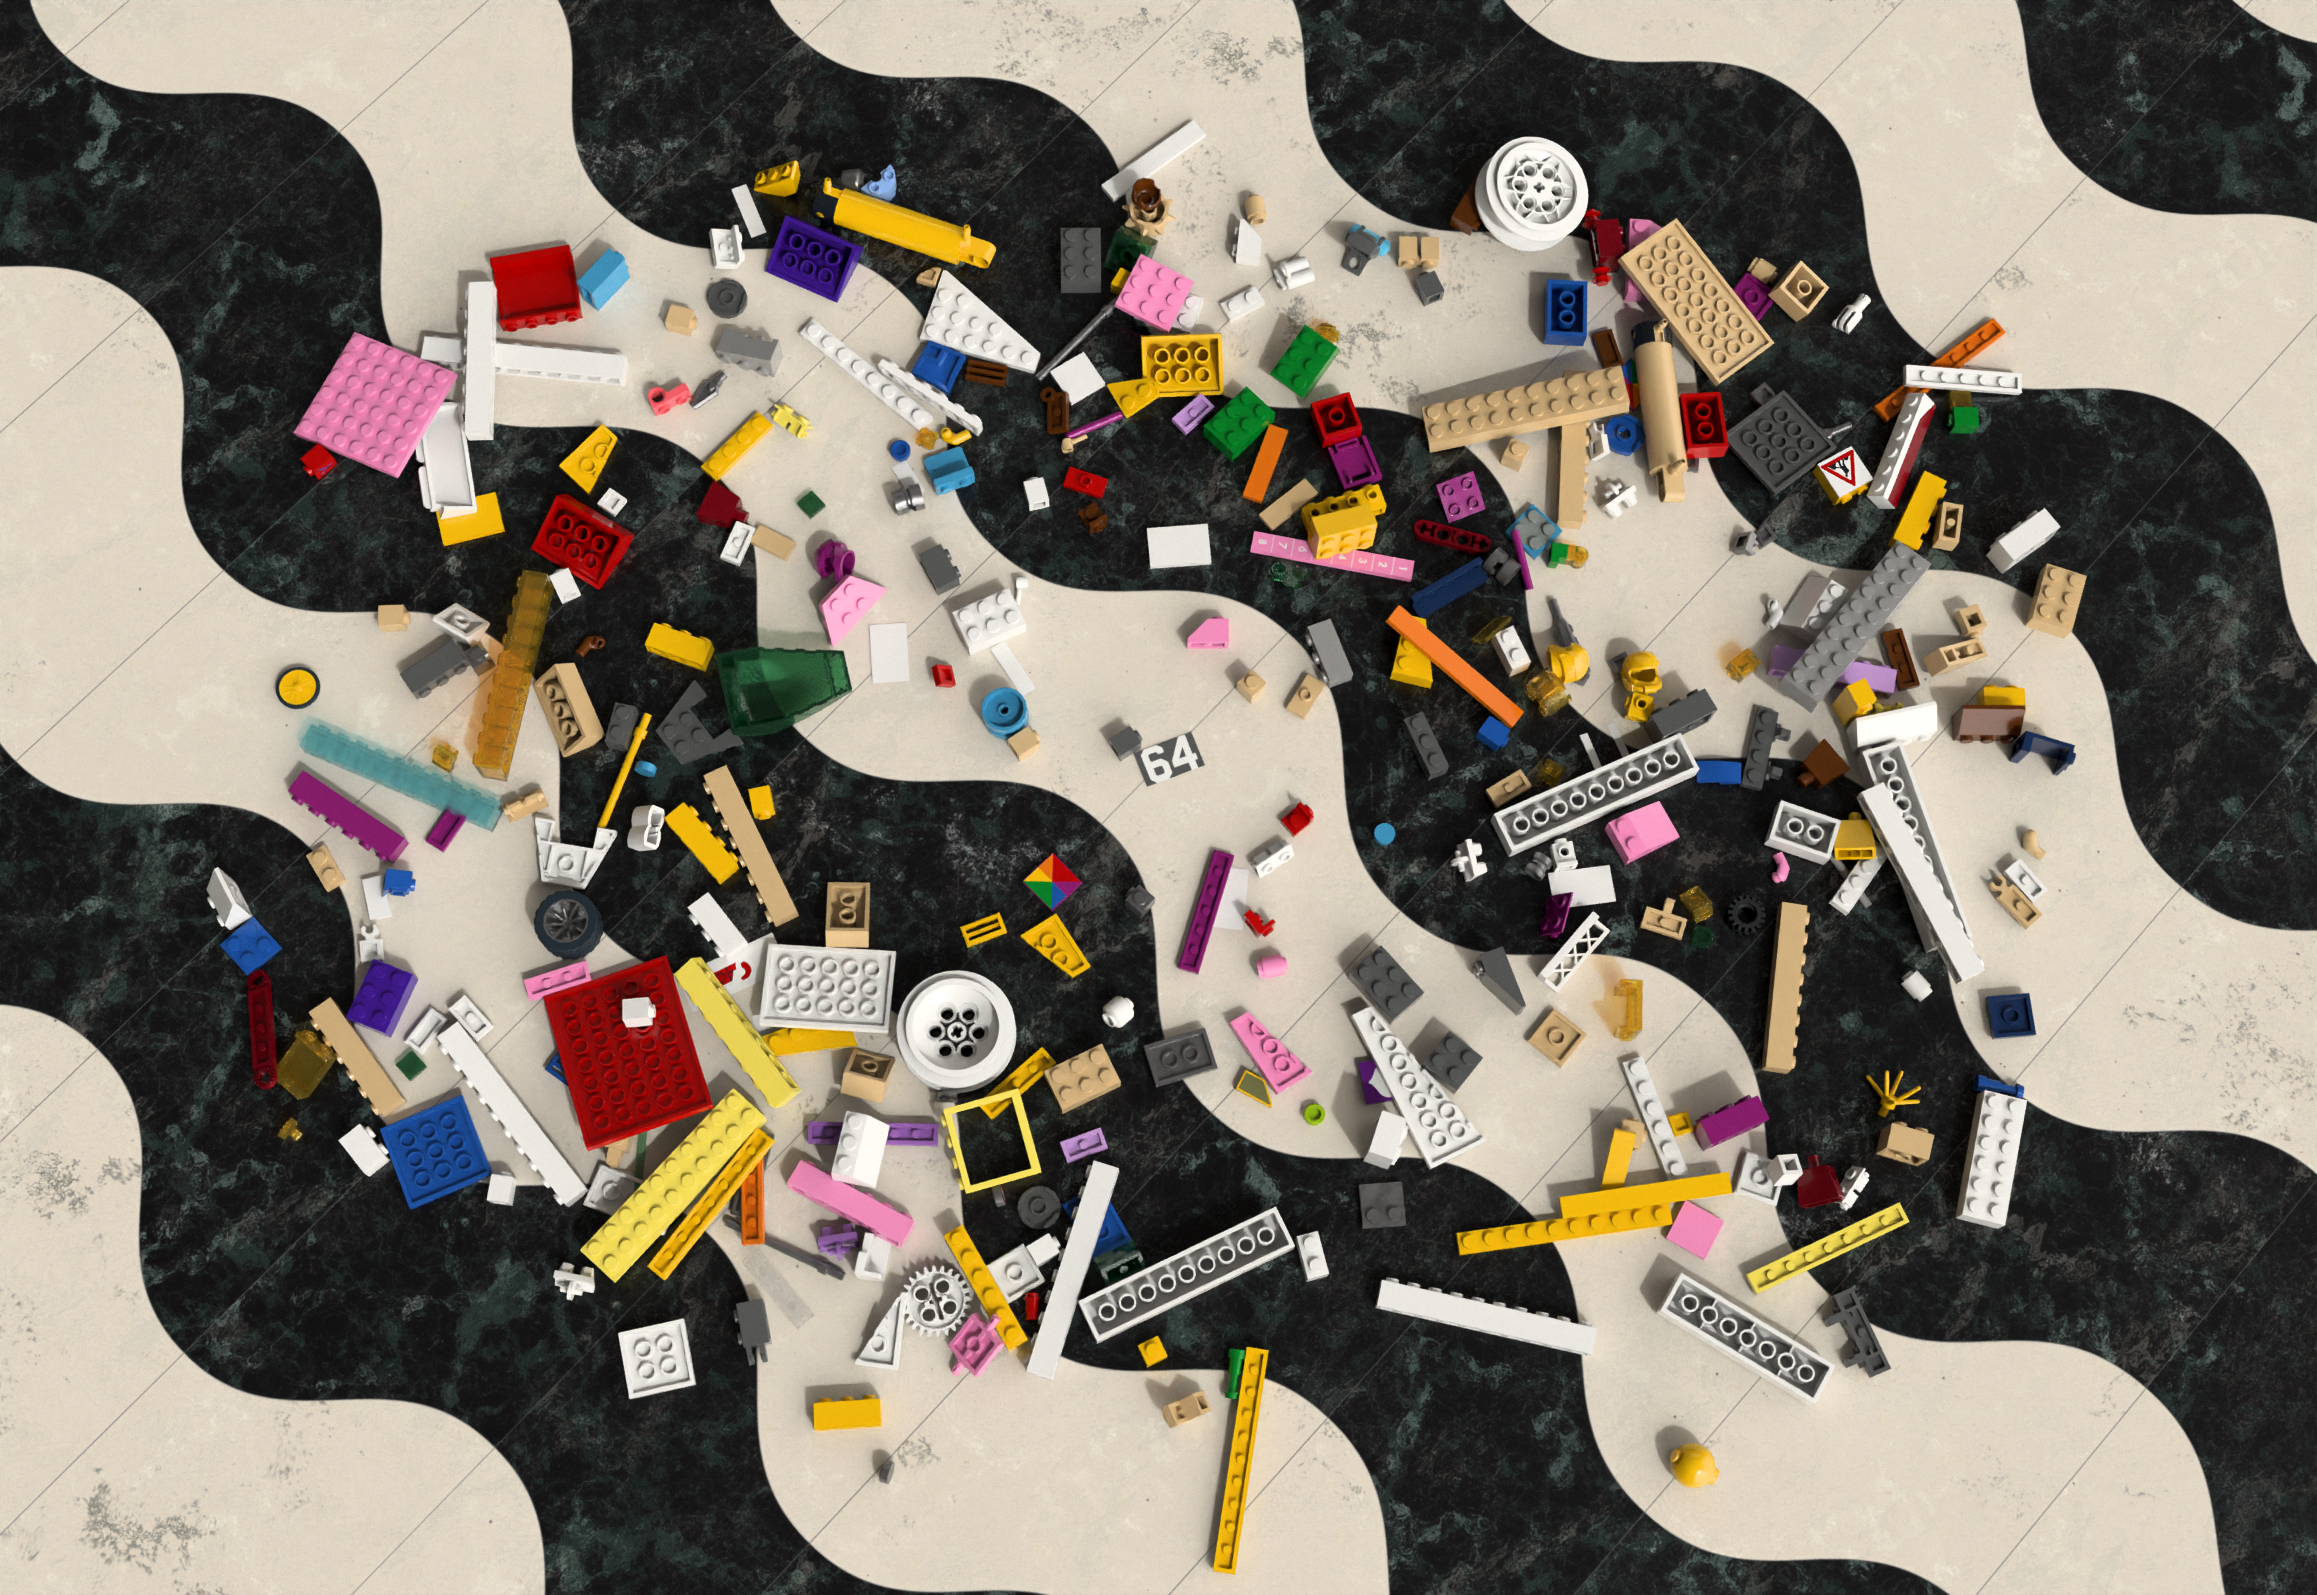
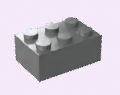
M1061 228V293H1101V228Z
M1705 688L1700 691L1695 689L1686 695L1687 698L1683 700L1677 698L1669 703V707L1665 709L1660 707L1651 712V716L1648 718L1644 729L1653 744L1678 733L1684 735L1711 720L1718 709Z
M1382 945L1354 968L1348 976V979L1390 1025L1421 999L1424 991Z

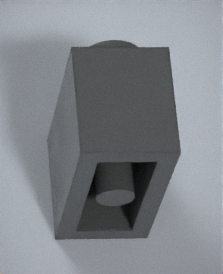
M941 544L918 554L919 561L938 596L960 585L959 578L961 574L957 566H952L950 562L952 557L948 549L944 550Z
M615 702L605 738V743L609 749L628 752L639 717L636 706Z

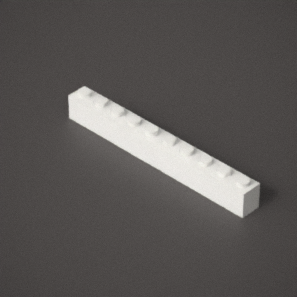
M437 335L431 337L424 336L421 359L445 369L463 370V365L467 363V358L464 357V345H467V340L458 337L447 339ZM496 341L495 374L625 386L628 361L626 356L621 353L584 352L580 349L563 350L560 347L543 348L540 345L523 346L519 343H512L510 345Z
M1884 782L1862 791L1856 798L1956 985L1980 974L1985 970L1983 968V960L1979 955H1976L1971 938L1966 936L1963 930L1962 921L1955 916L1953 905L1948 898L1946 899L1940 881L1934 877L1932 873L1933 868L1925 860L1921 845L1914 840L1912 836L1913 831L1910 825L1905 823L1901 808L1892 799V791L1889 787L1885 786Z
M457 1021L437 1036V1039L441 1042L438 1044V1047L445 1055L450 1054L453 1058L450 1062L458 1072L460 1070L466 1075L463 1078L470 1088L474 1086L477 1089V1098L483 1105L487 1103L490 1106L491 1110L488 1112L495 1121L500 1119L504 1125L501 1129L508 1138L513 1136L517 1142L514 1146L521 1155L526 1153L530 1158L527 1161L534 1171H540L543 1175L540 1180L547 1188L550 1186L556 1192L553 1195L560 1205L564 1203L567 1207H570L587 1194L589 1189L464 1027Z
M1094 1161L1092 1166L1088 1165L1085 1177L1088 1180L1086 1186H1081L1078 1196L1081 1202L1079 1207L1075 1206L1071 1218L1075 1221L1073 1227H1068L1065 1240H1068L1066 1249L1062 1248L1058 1261H1061L1059 1270H1054L1051 1282H1054L1052 1291L1048 1290L1044 1302L1048 1305L1046 1311H1041L1038 1320V1324L1041 1325L1039 1333H1034L1031 1345L1034 1348L1032 1354H1027L1024 1367H1027V1373L1053 1381L1119 1174V1168Z
M1389 1277L1386 1280H1382L1379 1285L1375 1308L1585 1356L1593 1354L1597 1328L1591 1327L1592 1324L1579 1321L1578 1324L1571 1323L1569 1318L1557 1316V1319L1549 1318L1548 1313L1536 1311V1314L1527 1313L1526 1308L1515 1306L1514 1309L1506 1308V1304L1500 1302H1493V1305L1484 1303V1299L1472 1297L1471 1300L1465 1299L1463 1294L1450 1292V1295L1443 1294L1441 1289L1429 1287V1290L1421 1289L1419 1284L1408 1282L1407 1285L1399 1284L1398 1279Z

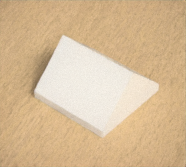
M457 603L435 615L432 619L438 630L469 648L479 642L490 625V622Z

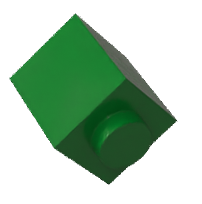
M1953 407L1946 416V425L1949 426V433L1973 434L1979 426L1978 407Z

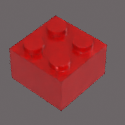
M1349 392L1311 403L1309 413L1322 448L1361 436L1362 425Z

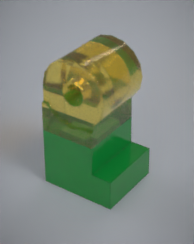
M1552 542L1549 548L1547 568L1556 569L1558 564H1565L1579 569L1585 565L1589 557L1588 551L1581 546Z

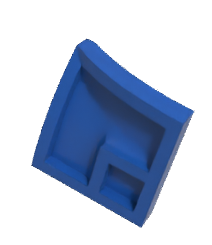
M929 340L911 373L914 377L925 381L949 396L956 377L966 360V355Z

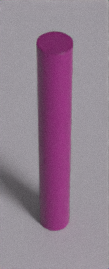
M1117 411L1065 433V437L1076 438L1122 419L1123 415L1121 411Z
M1513 530L1511 535L1518 562L1521 565L1520 570L1525 589L1528 591L1534 589L1519 530Z

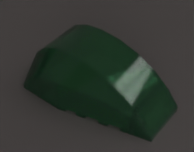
M752 647L715 654L721 693L732 735L762 736L777 733L823 710L852 692L844 651L816 649V651L798 648L796 650L776 647L775 649Z

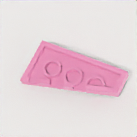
M1249 1012L1230 1022V1027L1275 1095H1278L1312 1073L1308 1067H1305L1298 1061L1299 1059L1293 1053L1291 1054L1278 1039L1271 1036L1268 1030Z

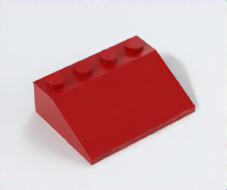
M562 494L556 496L531 549L564 569L569 568L573 575L600 590L627 552L635 534L570 495Z

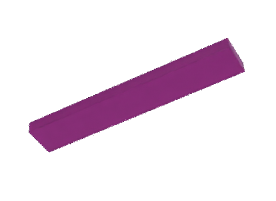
M1217 850L1213 852L1178 969L1199 974L1234 855Z

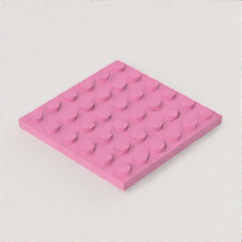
M354 332L294 431V434L309 442L319 443L326 449L398 478L458 376L455 372Z

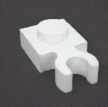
M376 924L373 925V932L370 934L367 933V928L362 926L361 933L365 937V941H359L361 962L363 964L372 963L373 959L384 961L383 940L381 938L376 939L379 935L378 926Z

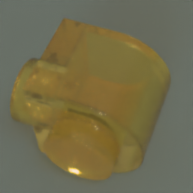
M1322 323L1316 327L1315 332L1333 345L1334 342L1338 343L1340 331L1336 330V326Z

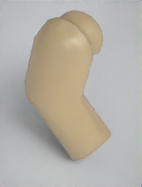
M2029 829L2022 837L2024 850L2041 860L2046 851L2037 846V833Z

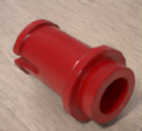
M1025 1293L1023 1298L1025 1300V1320H1039L1038 1300L1041 1297H1038V1293Z

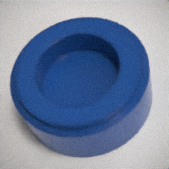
M895 441L890 447V453L894 460L902 462L910 457L911 450L906 441Z

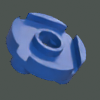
M1630 415L1614 417L1605 427L1604 434H1607L1609 449L1616 454L1630 456L1641 447L1645 438L1641 422ZM1626 431L1629 438H1621L1619 432L1623 433Z

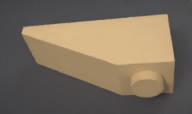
M1979 638L1938 648L1925 657L1923 661L1931 677H1935L1983 659L1988 655Z

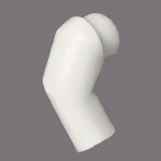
M1771 598L1767 602L1770 618L1765 625L1767 628L1774 630L1783 617V610L1777 599Z

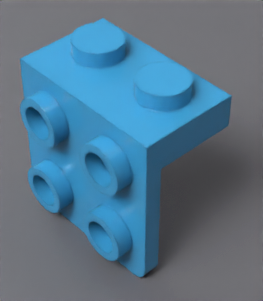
M961 447L941 452L924 460L937 496L975 483L974 471L972 466L969 467Z

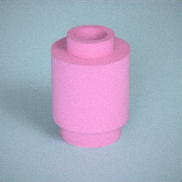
M1280 954L1264 957L1260 961H1256L1260 978L1265 977V979L1285 975L1284 970L1288 969L1286 958H1281Z

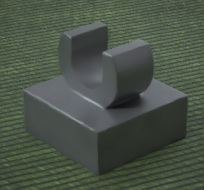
M1752 531L1739 533L1732 552L1736 555H1755L1756 553L1752 551V548L1759 545L1756 541L1757 535Z

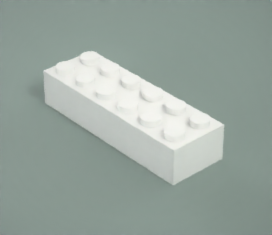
M1988 1090L1977 1094L1955 1218L1996 1229L2005 1226L2027 1100Z

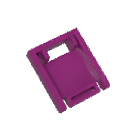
M1365 435L1360 437L1362 445H1360L1357 437L1335 444L1336 454H1334L1331 446L1327 447V453L1343 492L1382 479V474ZM1368 473L1369 477L1353 482V477Z

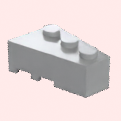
M724 329L716 348L717 356L723 363H733L744 370L751 369L757 371L758 374L765 377L768 375L775 377L783 358L778 339H773L772 342L763 341L764 338L762 336H757L756 339L748 338L746 333Z

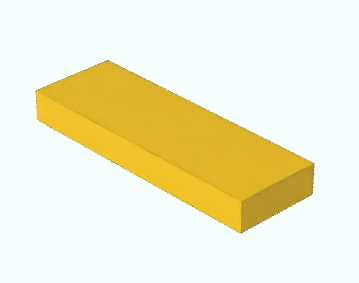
M1614 1128L1600 1184V1191L1623 1188L1636 1132Z

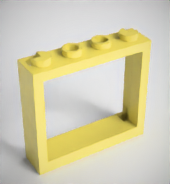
M1019 1088L943 1109L944 1114H941L940 1117L943 1127L948 1126L950 1135H947L946 1139L949 1148H954L956 1156L952 1157L954 1168L959 1169L961 1177L957 1178L960 1190L965 1189L966 1194L1041 1173ZM1012 1097L1031 1168L970 1185L951 1114Z

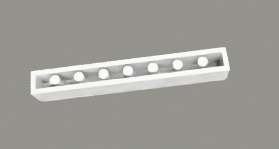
M493 281L469 282V289L465 290L466 302H468V308H465V319L468 320V326L464 328V336L467 339V345H464V357L467 358V363L463 365V373L466 377V383H463V395H466V399L462 403V412L465 414V421H462V433H465L469 441L493 440L497 289Z

